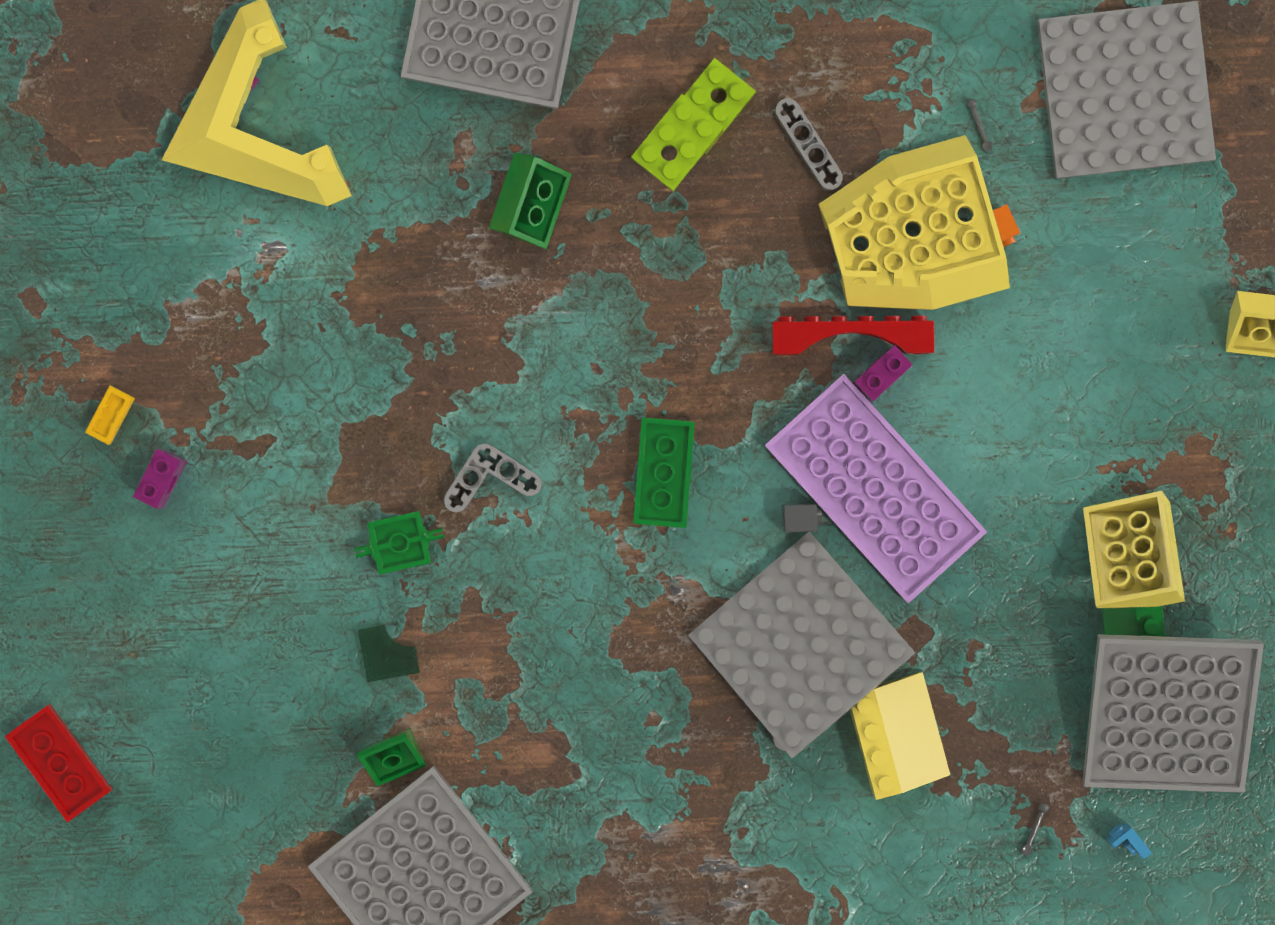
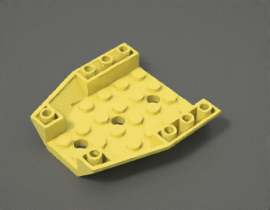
M966 135L889 156L819 203L824 226L829 231L842 278L840 282L847 306L934 310L1010 288L1004 247L977 155ZM968 208L972 212V219L968 222L961 221L957 215L958 210ZM914 222L919 225L920 234L918 236L912 237L906 233L905 227L908 223ZM864 237L868 241V248L865 251L856 250L853 246L855 238Z

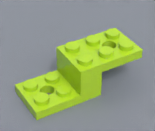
M714 58L685 95H680L631 156V159L674 192L703 154L706 155L756 91ZM716 89H721L725 92L726 99L722 103H716L712 100L711 93ZM670 146L675 148L677 156L674 160L667 161L661 156V151L665 147Z

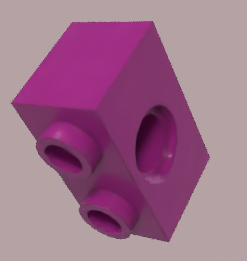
M894 345L852 383L869 402H873L913 364Z
M156 449L133 497L156 509L164 508L187 460L165 449Z

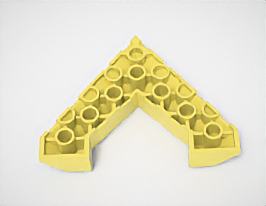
M257 0L240 7L162 161L324 206H330L352 196L330 146L325 145L300 155L236 129L244 103H246L253 84L252 82L262 59L287 48L266 0Z

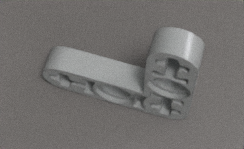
M480 444L474 449L447 491L444 503L446 508L452 512L463 511L471 502L488 473H491L526 496L536 495L542 488V480L536 473L494 446ZM490 449L489 455L494 459H497L498 454L503 457L497 463L495 471L490 469L493 465L492 462L485 460L482 463L480 461L481 456L478 454L480 450ZM510 462L514 465L515 473L512 477L506 478L501 474L500 467L503 463ZM520 469L525 471L522 475L524 478L529 480L531 477H534L536 479L534 483L537 485V488L535 490L530 489L526 491L524 489L525 483L518 480L517 485L512 482L518 477ZM469 470H473L478 474V482L473 486L467 485L463 480L464 474ZM460 483L463 488L472 492L470 495L464 492L461 500L464 502L463 505L453 507L451 505L453 501L450 499V496L458 495L461 489L456 488V486Z

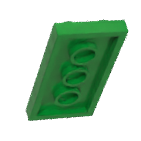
M642 417L633 524L687 528L695 422Z

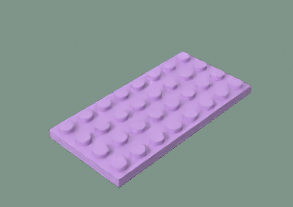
M842 374L764 445L906 603L911 602L987 533L983 526L845 374Z

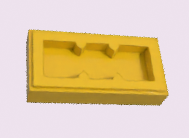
M109 385L85 433L107 445H111L135 398Z

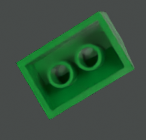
M514 152L489 229L547 249L572 174L535 156Z
M1162 606L1102 608L1104 635L1165 637Z

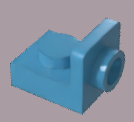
M1127 823L1115 826L1109 832L1110 836L1106 838L1113 848H1116L1125 841L1123 844L1133 856L1138 854L1145 859L1152 854L1134 829Z

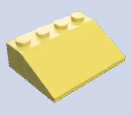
M1162 491L1083 508L1095 605L1097 608L1158 607L1185 601L1171 505Z
M923 672L882 682L850 709L872 794L876 800L904 793L950 775Z

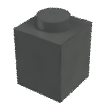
M817 504L783 505L784 532L818 531L817 525H822V511L817 509Z

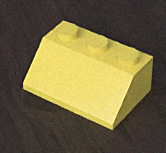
M1237 291L1229 314L1226 352L1275 357V295Z

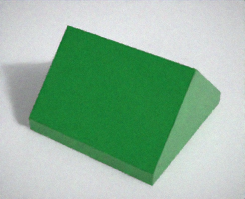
M411 728L367 745L357 752L358 759L376 786L426 766Z

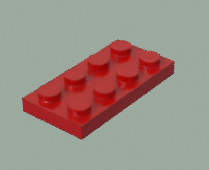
M51 704L4 736L67 823L113 790Z

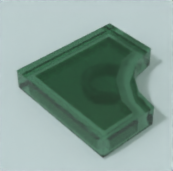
M385 625L358 630L367 682L420 673L416 646H405L396 642L389 635Z

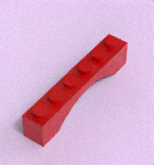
M810 316L804 317V322H794V317H778V322H772V355H799L809 346L822 339L842 334L872 336L893 346L895 345L903 354L934 353V321H927V316H911V321H900V316H884V321H874V316H858V321H847V316H833L831 321H820V317Z

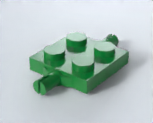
M420 511L367 523L370 534L369 544L354 547V552L365 550V552L356 553V559L372 555L376 561L379 575L432 563L429 552L430 541L444 539V534L434 536V534L444 532L441 527L427 531L423 525Z

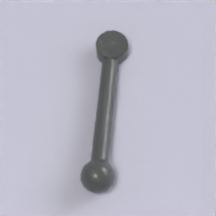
M968 99L966 105L971 109L982 140L981 149L984 152H988L992 149V143L987 141L976 110L977 102L975 99Z
M1046 803L1039 805V813L1028 841L1021 847L1024 855L1032 853L1031 845L1044 813L1049 810V806Z

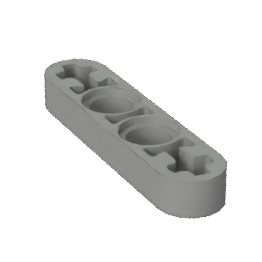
M791 98L782 99L775 109L777 120L819 186L826 191L836 190L843 180L841 170L798 103ZM783 105H786L788 108L791 106L794 108L791 114L795 120L798 117L801 118V121L794 123L791 128L787 125L792 122L789 116L781 115ZM803 126L808 129L809 137L806 140L800 141L795 138L794 130L797 127ZM812 149L822 151L823 160L820 163H813L809 160L808 153ZM827 161L830 163V166H827L826 170L830 175L835 173L837 176L834 180V185L830 182H824L826 174L823 169L820 173L816 171Z

